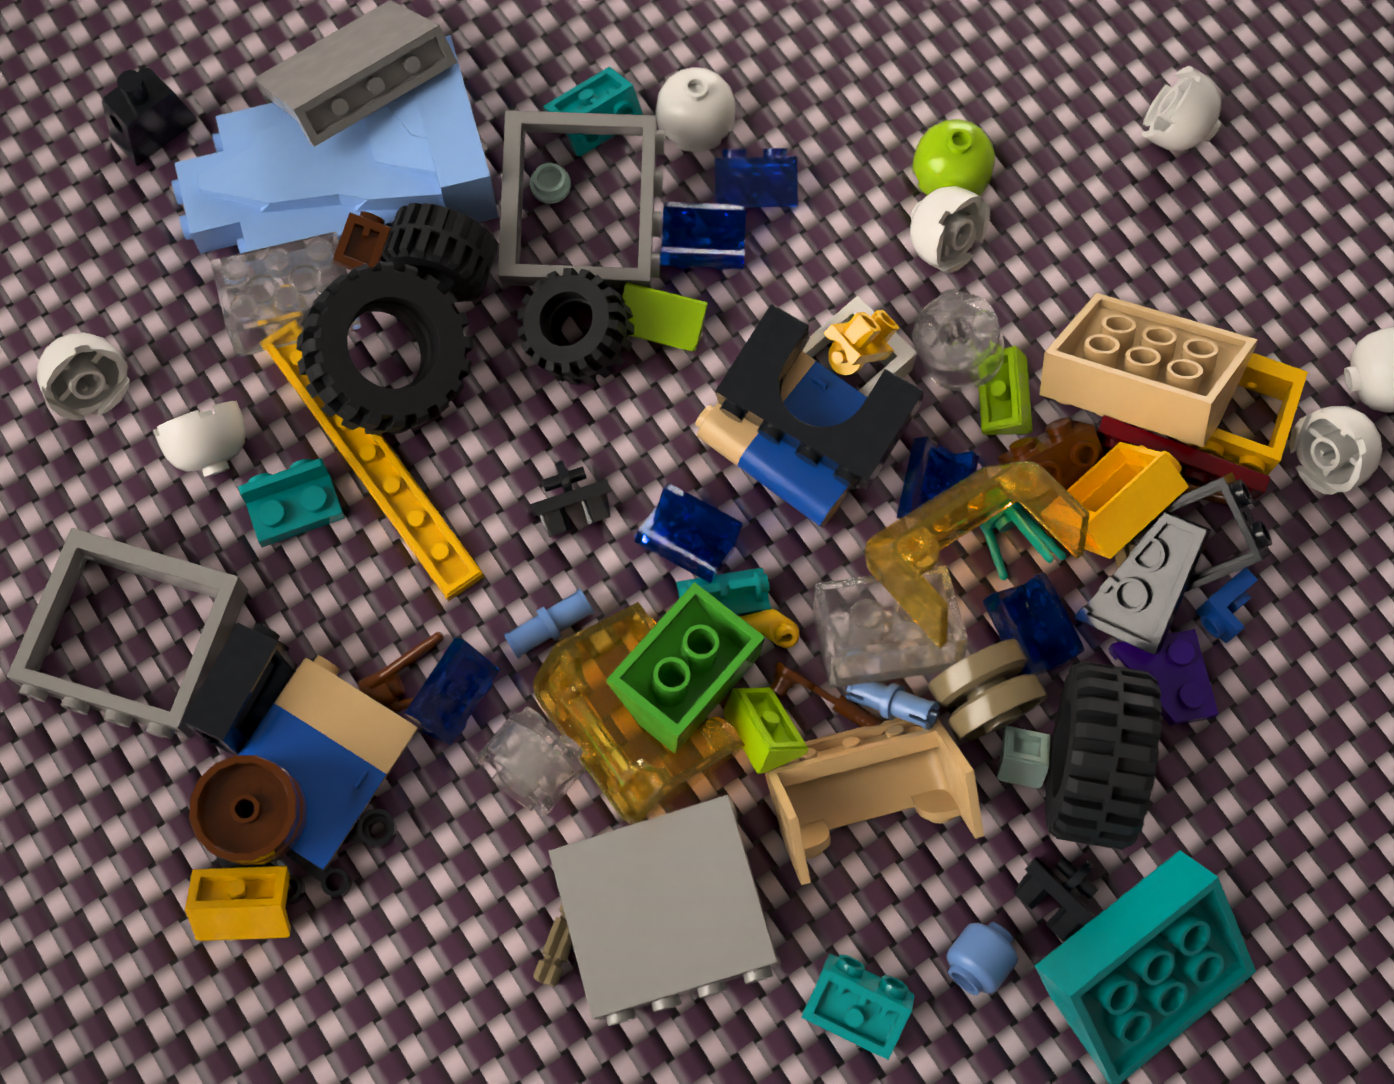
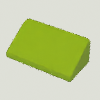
M628 282L625 284L622 297L626 301L624 304L630 308L633 315L628 320L634 325V335L628 336L688 351H696L701 340L708 302Z
M1017 346L976 355L982 434L1013 435L1032 433L1026 355Z
M770 687L732 689L724 708V716L756 773L769 772L807 754L809 748L775 692Z

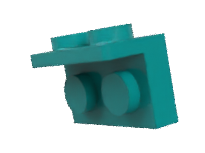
M610 66L543 106L545 112L643 115L634 85ZM565 133L573 152L577 156H582L615 136Z
M307 458L296 461L289 469L275 474H258L250 478L248 483L238 487L240 496L246 503L258 543L261 547L345 519L330 472L322 458L315 460Z
M829 953L801 1018L889 1060L912 1012L915 995L908 991L909 988L905 983L895 977L884 975L881 978L866 971L865 966L851 956L842 954L837 957Z

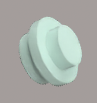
M555 163L542 164L531 175V192L537 200L543 203L552 204L560 202L570 192L571 181L569 174Z

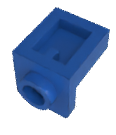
M1246 567L1195 611L1201 617L1200 621L1205 630L1212 636L1221 638L1224 643L1229 642L1245 628L1233 613L1252 598L1246 590L1258 581Z

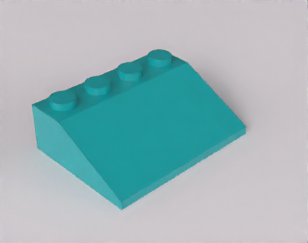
M1181 850L1158 866L1152 873L1035 965L1050 998L1109 1084L1122 1083L1256 972L1219 877Z

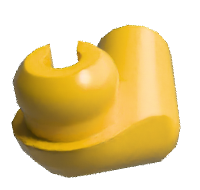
M767 609L739 616L780 647L791 648L798 643V626L775 609Z

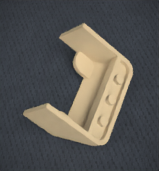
M895 718L883 721L880 725L863 726L806 741L805 743L809 748L806 755L765 773L784 845L801 885L811 883L806 859L819 856L831 843L829 830L915 807L922 818L933 823H946L954 819V817L961 816L975 839L984 836L974 770L939 719L929 730L903 719Z

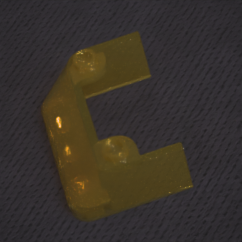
M1021 461L985 466L876 533L867 541L865 546V562L869 571L939 648L947 644L948 603L922 575L937 564L939 551L1018 502L1076 559L1084 555L1090 513L1039 464Z

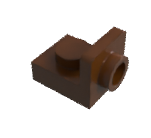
M362 211L360 215H356L350 212L332 263L349 270L367 264L370 268L374 267L380 262L391 227L384 225L385 221L372 213Z

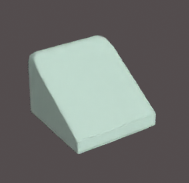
M1006 726L998 765V780L1032 788H1041L1049 769L1050 735Z

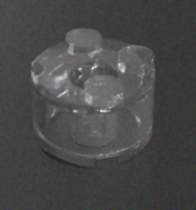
M949 289L927 304L918 315L912 331V338L923 368L934 383L948 390L962 391L961 388L984 385L997 374L1004 361V339L998 317L987 301L974 294Z
M525 707L521 713L515 712L508 718L477 754L476 759L482 769L488 763L497 773L493 776L492 780L516 802L531 811L538 804L541 806L540 815L548 816L583 774V766L579 761L583 750L574 740L566 735L558 738L546 728V720L537 711L530 707Z

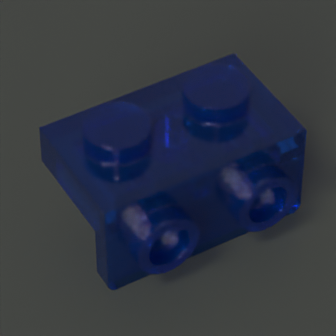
M787 148L763 149V157H747V149H723L722 158H714L715 208L798 206L797 156H788Z
M665 202L663 204L660 265L678 268L744 269L746 207L744 205Z
M928 436L914 438L896 518L930 538L962 534L966 524L979 455L973 451L954 454Z
M668 483L662 490L658 505L638 529L634 542L711 583L733 553L743 523Z
M1045 572L1035 575L1023 585L992 593L982 601L1001 640L1016 639L1028 659L1019 676L1024 674L1037 676L1061 668L1085 650L1077 631Z

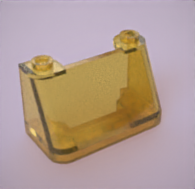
M639 602L556 643L533 681V689L541 707L624 821L631 825L642 822L654 815L736 756L745 746L738 736L737 730L730 722L713 716L703 722L675 754L638 724L607 684V678L657 624L645 612Z

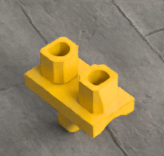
M876 310L872 316L865 312H857L849 322L831 324L823 333L828 339L834 340L828 352L829 364L838 374L850 375L860 371L865 363L886 360L894 351L887 342L900 329L899 326L884 310Z

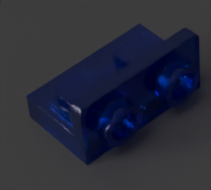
M455 637L404 714L423 728L422 732L427 736L451 746L455 738L465 729L468 718L480 700L490 691L492 682L501 669L468 642Z

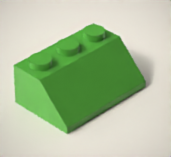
M694 582L612 672L606 682L638 724L676 754L760 657L765 636Z

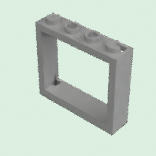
M505 110L498 277L502 285L533 286L538 280L542 283L547 282V274L553 271L562 276L564 268H573L578 273L581 269H585L595 276L598 275L613 289H624L627 282L651 288V278H659L660 253H652L653 237H661L662 212L654 211V197L663 195V171L656 170V155H664L665 130H657L656 115ZM526 132L643 136L638 268L520 264Z
M71 528L7 677L21 686L20 694L30 696L37 701L46 702L47 697L51 696L63 700L61 703L62 707L80 714L88 715L90 708L104 712L103 719L123 727L130 728L132 721L147 725L146 732L160 738L172 739L174 734L190 738L192 730L181 721L230 637L248 593V588L238 576ZM87 560L216 598L170 711L39 672Z

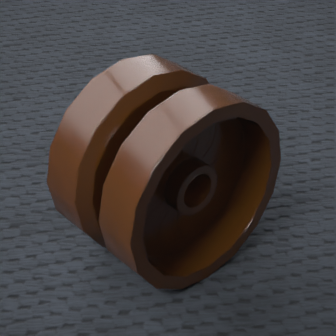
M234 755L215 763L199 778L190 797L189 820L196 839L211 854L242 865H264L283 857L298 842L306 825L307 801L301 785L287 770L257 755ZM252 801L254 804L253 814L248 818L242 817L243 810L250 809L248 803Z

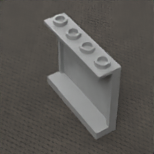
M389 0L258 75L253 80L266 103L274 102L296 119L308 142L315 147L458 62L439 24Z
M729 795L549 850L592 1019H606L608 1026L618 1025L636 1019L634 1013L636 1009L652 1005L654 1012L667 1010L681 1005L679 996L698 991L699 998L716 995L727 991L725 984L727 981L744 977L745 984L758 982L772 977L771 968L782 965L780 958L775 952L737 823L739 818L734 801Z

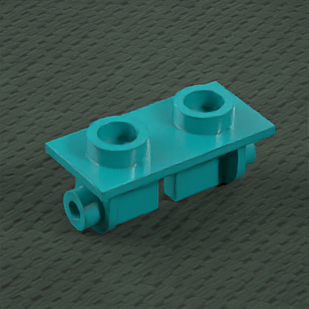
M763 567L676 582L679 598L695 582L736 615L771 609L768 596L769 581L767 574H764Z

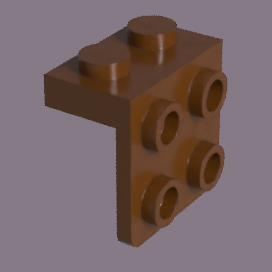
M1068 417L1049 423L1045 427L1046 432L1034 438L1025 437L1009 445L1010 450L997 457L1003 473L1022 478L1041 528L1052 538L1062 534L1044 510L1105 456L1094 426L1070 420Z

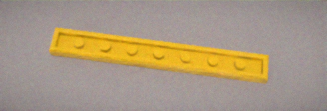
M293 315L258 338L449 602L484 578L483 572L381 434H366L365 428L358 427L352 430L341 425L343 418L337 414L330 418L321 410L325 403L318 395L311 398L305 388L310 384L307 374L300 375L297 363L302 359V351L296 349L297 336L302 333L303 327Z

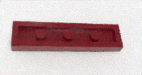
M1105 415L1095 428L1101 447L1107 453L1119 442L1135 446L1143 445L1151 450L1170 453L1181 465L1182 471L1179 473L1183 474V479L1193 485L1202 486L1232 472L1236 480L1242 479L1252 500H1256L1266 492L1271 478L1265 474Z

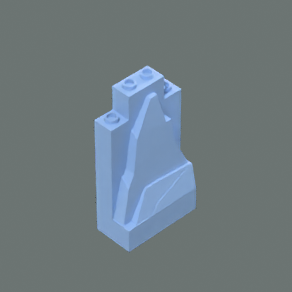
M451 35L445 36L457 60ZM459 63L449 67L315 147L308 142L297 120L274 102L216 116L219 133L213 134L217 153L175 162L178 179L172 180V188L177 203L179 205L184 204L186 214L179 216L186 240L193 239L201 254L238 245L243 263H251L257 277L333 259L350 212L356 215H360L362 211L372 213L381 217L385 221L384 225L392 227L400 207L403 205L408 206L410 203H428L447 207L467 215L478 223L498 218L491 176Z

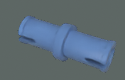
M578 589L575 593L547 610L544 606L536 610L537 616L503 635L519 659L523 654L552 638L554 641L562 637L560 632L588 615L594 614V611L581 589Z
M855 674L850 679L846 692H849L846 695V699L878 710L881 717L890 720L897 717L929 730L936 723L939 716V711H936L940 708L939 702L907 693L903 686L895 683L887 686L867 679L862 675Z

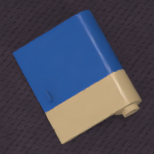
M803 351L788 372L781 389V398L788 411L798 420L818 427H829L845 422L857 413L867 398ZM719 403L714 407L708 405L701 412L695 423L699 428L697 432L699 439L821 528L825 526L839 509L849 487L843 485L832 476L835 471L821 463L817 467L809 465L795 455L796 448L784 441H781L779 445L768 441L757 432L759 428L757 425L745 418L742 423H739L726 416L720 410L721 404Z
M317 655L314 661L308 658L303 660L239 755H257L276 763L287 770L301 785L307 801V819L298 842L291 850L325 870L405 750L418 727L337 677L340 669L330 661ZM252 801L248 803L250 809L243 810L242 817L248 818L253 814L254 804Z

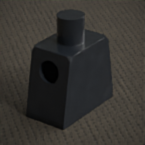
M143 67L138 72L135 70L122 72L117 78L118 87L105 95L102 100L112 141L136 166L140 165L198 121L180 98L150 67Z

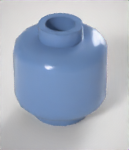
M991 922L988 926L981 923H970L947 952L946 958L950 966L948 970L949 976L957 985L970 994L979 995L980 992L995 993L1018 962L1017 953L1011 945L1014 940L1012 935L1005 928L994 922Z

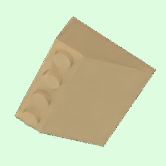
M1095 293L1044 352L1039 395L1054 399L1064 405H1073L1094 412L1101 417L1105 415L1135 425L1137 428L1146 431H1154L1175 438L1185 444L1204 447L1218 427L1256 348L1258 339Z

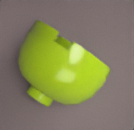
M961 119L945 120L929 128L917 144L912 163L913 173L915 172V176L919 180V188L923 193L929 195L934 190L942 187L957 186L980 196L988 187L995 165L993 144L980 127L969 121Z

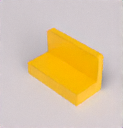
M287 866L192 869L185 912L195 939L198 941L288 938L291 926L285 909L290 880Z

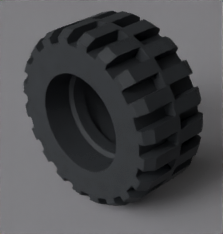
M378 262L372 268L367 264L355 267L348 274H342L332 281L313 301V305L303 317L301 325L304 328L302 333L297 336L296 349L302 351V359L297 362L300 375L307 374L310 384L305 388L311 398L318 395L325 403L321 408L322 411L330 418L337 414L343 418L341 425L349 429L355 430L361 427L365 428L366 434L380 435L384 432H389L393 435L416 428L445 411L450 406L449 402L457 398L463 390L464 384L461 380L470 374L472 362L466 359V354L473 350V341L471 336H464L463 328L469 325L465 312L457 314L452 304L458 300L450 290L443 295L436 288L440 281L430 274L423 279L417 277L418 269L416 267L404 264L401 268L394 269L392 262ZM371 311L387 313L400 319L410 328L418 342L421 358L419 372L411 383L398 389L384 388L372 383L358 371L349 354L347 337L351 324L360 315Z
M1086 661L1073 665L1070 668L1069 675L1066 676L1064 681V688L1061 691L1059 707L1056 712L1045 791V822L1048 827L1047 830L1055 838L1118 850L1132 846L1137 841L1138 833L1142 831L1144 817L1147 815L1150 805V795L1155 782L1156 764H1158L1159 738L1161 737L1160 715L1162 707L1159 701L1160 687L1157 685V680L1148 672Z

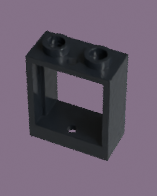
M1232 472L1181 494L1156 517H1161L1165 512H1172L1221 490L1250 549L1194 573L1185 592L1260 562L1271 554L1268 546L1272 545L1269 531L1261 520L1255 521L1248 505L1252 504L1251 494L1242 479L1236 480ZM1156 518L1133 538L1136 545L1157 522Z
M237 623L181 722L205 742L232 755H239L287 685L297 666L287 653L290 648L278 641L280 635L258 623H255L252 629Z

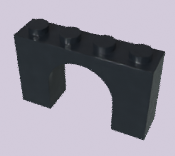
M771 304L715 391L718 403L721 404L720 410L726 416L739 423H742L745 418L759 427L757 432L768 441L777 445L784 441L796 448L795 455L809 465L817 467L821 463L835 471L832 476L843 485L851 489H856L857 485L868 491L921 406L924 391L885 369L861 408L845 422L829 427H818L798 420L784 405L781 398V389L788 372L810 339L809 325Z

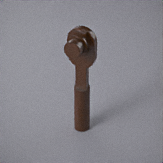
M778 661L774 666L776 668V673L773 676L775 679L770 688L776 693L785 697L789 689L799 683L834 704L832 710L854 722V724L859 725V727L876 726L883 723L882 719L855 702L848 700L844 695L841 694L839 698L835 697L786 664Z

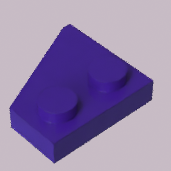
M1195 629L1167 634L1160 653L1156 655L1125 641L1112 643L1109 646V653L1114 660L1119 658L1126 668L1148 672L1157 680L1161 693L1159 698L1162 707L1161 716L1170 726L1214 719L1219 715Z

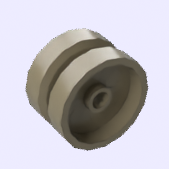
M1016 639L1004 640L966 657L940 673L929 683L928 687L936 702H939L940 707L953 708L960 706L952 713L947 722L958 743L969 742L1004 728L1039 706L1048 698V694L1036 675L1024 674L1015 677L1024 669L1028 662L1024 651Z

